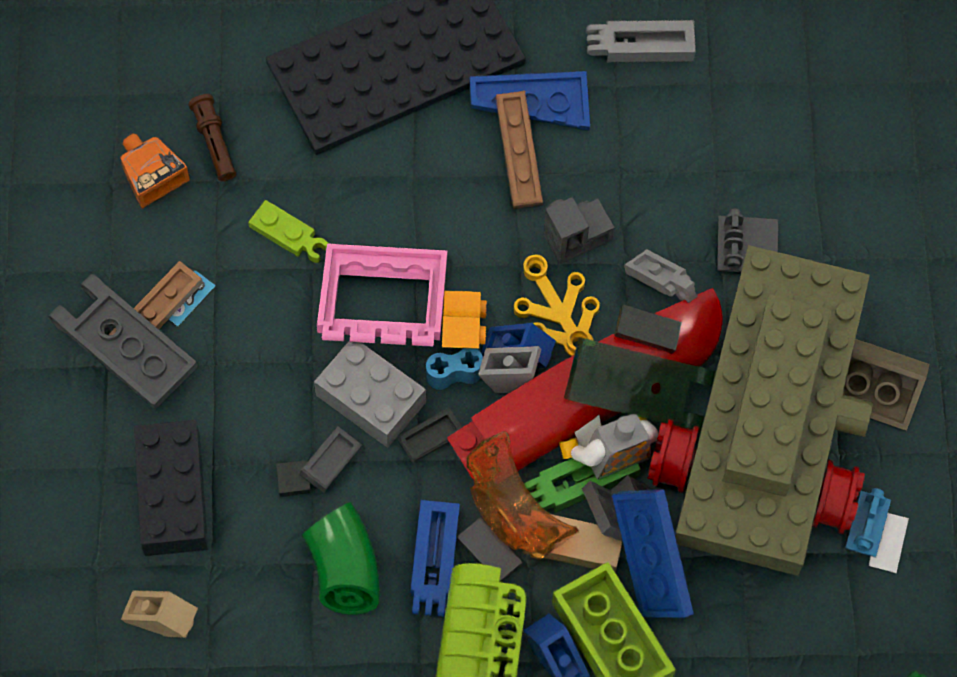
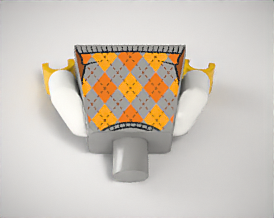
M639 410L637 414L623 416L596 429L586 447L580 446L577 438L559 442L563 459L573 458L580 463L590 466L598 480L650 459V443L657 440L658 430L647 421L643 410Z

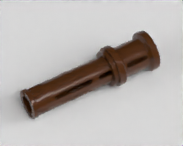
M211 94L198 95L188 103L189 109L194 111L197 120L196 129L200 134L204 135L218 180L221 182L229 181L235 178L237 173L234 170L220 130L222 120L220 116L216 115L213 106L215 102L214 97Z

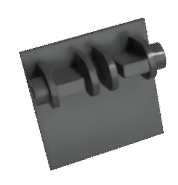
M730 209L729 214L726 216H718L717 271L742 272L748 245L778 252V219L744 217L739 209Z

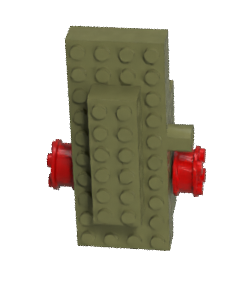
M748 245L697 449L694 448L699 426H694L691 430L674 425L671 419L668 420V423L661 422L655 451L653 452L647 479L653 481L652 486L657 487L659 483L678 487V493L682 494L688 472L691 473L675 535L677 545L799 576L812 527H817L818 524L835 527L839 534H843L844 530H850L852 521L856 517L858 509L856 500L858 493L861 492L865 474L860 473L857 466H854L852 470L834 466L833 460H829L828 455L834 430L865 437L871 416L873 402L843 395L870 277L869 274Z

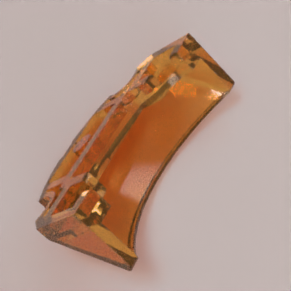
M506 430L482 440L466 458V468L473 475L474 486L470 487L474 502L493 533L507 546L515 551L522 549L530 553L531 558L541 559L579 533L576 526L566 524L550 515L529 493L516 469L512 457L509 434Z

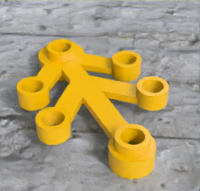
M530 255L524 261L523 273L527 279L536 282L550 308L532 303L529 299L522 297L514 303L515 315L519 318L534 316L560 324L564 332L548 329L540 322L533 323L556 340V344L563 345L566 353L570 356L593 345L594 339L589 333L593 317L599 312L600 303L598 299L589 296L582 301V316L578 327H576L571 318L578 294L585 287L584 275L579 272H573L568 276L567 291L562 303L546 276L548 268L546 259L541 255ZM538 268L541 272L534 274L530 272V269ZM578 279L581 281V284L575 286L571 284V281ZM591 303L594 304L596 308L594 310H588L586 309L585 305ZM519 305H526L528 310L520 311L517 307ZM575 341H581L584 344V346L581 348H577L573 345V343Z

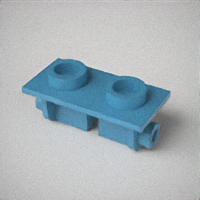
M873 488L871 493L860 492L855 520L851 525L846 549L872 557L877 556L891 499L883 496V490Z

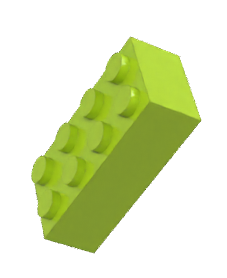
M609 562L553 592V607L596 677H674L676 669Z

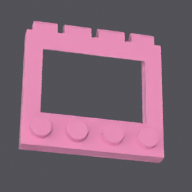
M327 244L317 333H322V340L344 341L345 335H350V342L375 343V337H381V344L406 345V338L412 339L413 346L433 347L434 340H440L447 251ZM340 275L429 280L426 324L336 319L335 310Z

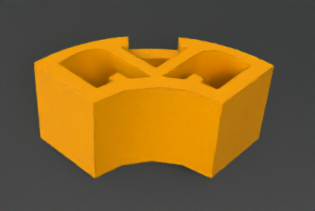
M444 291L442 348L479 349V344H485L486 326H480V318H486L487 300H481V292Z

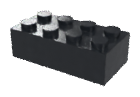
M197 420L134 426L140 537L145 556L208 550L201 442Z

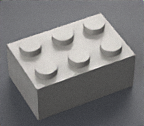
M349 340L314 381L317 397L387 448L426 404L425 388L361 342H350Z

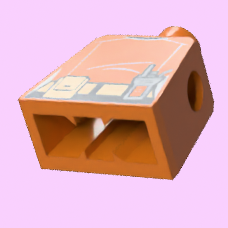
M131 134L124 139L122 144L128 152L123 154L120 159L123 170L141 208L148 206L190 181L185 163L158 137H152L144 143L137 134Z

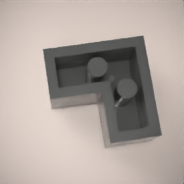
M571 197L567 200H556L545 209L543 235L559 264L613 241L614 226L599 199L591 202L583 201L577 205L574 198Z

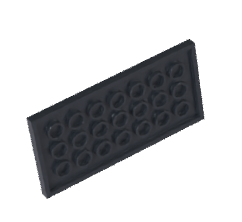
M398 0L267 56L266 63L315 155H318L469 89L470 77L501 75L524 65L526 58L492 0Z

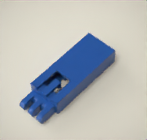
M420 501L411 582V596H414L412 614L419 615L420 602L426 603L425 615L431 616L433 604H439L437 615L444 617L451 571L455 560L460 504ZM426 567L440 568L438 586H436L437 574L429 573L428 585L424 584Z

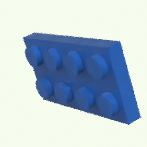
M664 489L620 491L612 494L638 607L642 617L685 618L694 614Z

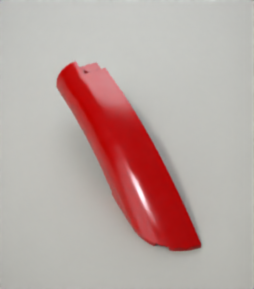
M711 288L697 294L698 297L689 303L683 300L654 313L682 322L676 351L673 354L648 345L622 339L612 334L518 387L472 416V422L448 436V441L481 493H485L533 461L560 446L559 442L569 441L571 438L576 437L575 432L598 415L602 423L642 402L644 404L701 367L715 351L723 325L722 308L714 289Z

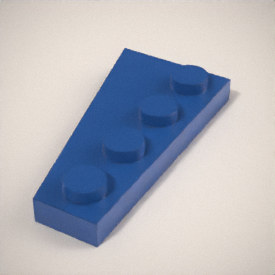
M586 71L470 77L472 109L498 113L496 94L525 91L529 119L590 131Z

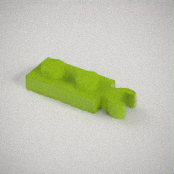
M267 200L263 202L248 222L251 229L299 257L302 251L307 252L308 258L314 263L321 261L320 255L315 253L314 250L322 248L326 251L327 244H329L323 238H313L315 229Z

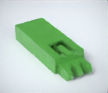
M571 458L539 472V477L525 482L521 485L524 493L534 489L537 490L526 497L529 503L542 500V502L532 507L533 511L543 512L553 507L556 513L586 500L582 488L589 481L609 490L620 483L627 475L633 478L640 476L641 468L639 464H635L597 480L590 466ZM570 475L575 482V485L569 487L567 481H564L562 485L557 487L553 484Z

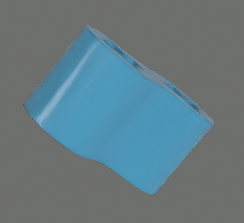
M464 348L453 355L435 353L426 362V380L432 388L437 390L448 388L456 382L474 384L481 379L478 374L483 355L478 349ZM467 363H471L473 368H468ZM436 369H441L442 374H438Z

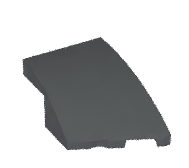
M629 475L611 491L592 481H589L582 488L601 533L619 541L623 540L612 494L620 491L651 490L647 484Z

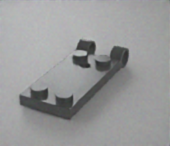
M91 273L80 286L95 302L77 319L61 305H58L48 315V318L60 331L69 335L156 410L198 368V364L191 356L105 285L96 275ZM108 327L116 328V332L113 335L105 334V330Z

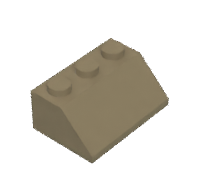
M855 339L843 395L873 402L871 419L907 431L927 378L930 364Z

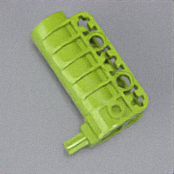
M460 564L452 568L436 677H493V675L498 677L501 661L494 662V660L509 661L505 667L504 677H517L525 619L526 594L518 585L500 582L501 568L484 564ZM509 593H515L516 599L521 600V602L505 598H508ZM508 608H514L513 616L501 615L502 613L507 614ZM506 624H511L512 630H517V633L510 630L498 631L499 627L506 629ZM497 644L504 647L515 646V649L508 648V652L504 653L501 652L502 647H497Z

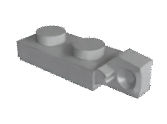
M647 249L624 265L626 274L665 295L673 296L676 294L680 300H686L688 303L698 297L695 292V283L687 275L686 269Z

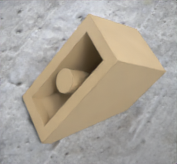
M132 591L121 620L166 637L186 638L193 626L198 608L171 592Z

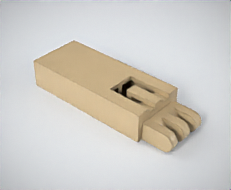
M533 510L531 516L517 513L509 514L508 521L520 524V526L511 524L506 526V533L517 536V538L504 536L503 542L507 546L523 549L524 554L593 569L609 562L616 573L622 541L603 535L598 524ZM551 533L559 535L557 545L536 540L537 535L545 537L547 540H549Z

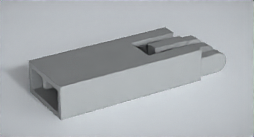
M694 20L607 21V24L587 26V34L589 35L587 36V44L589 45L587 47L588 55H607V62L694 61ZM616 38H635V42L628 43V39H624V42H616Z

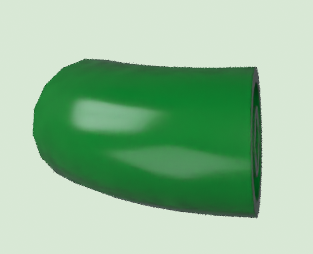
M349 502L312 525L302 534V538L308 546L317 568L320 603L334 612L363 614L376 609L379 605V576L368 532L353 504Z

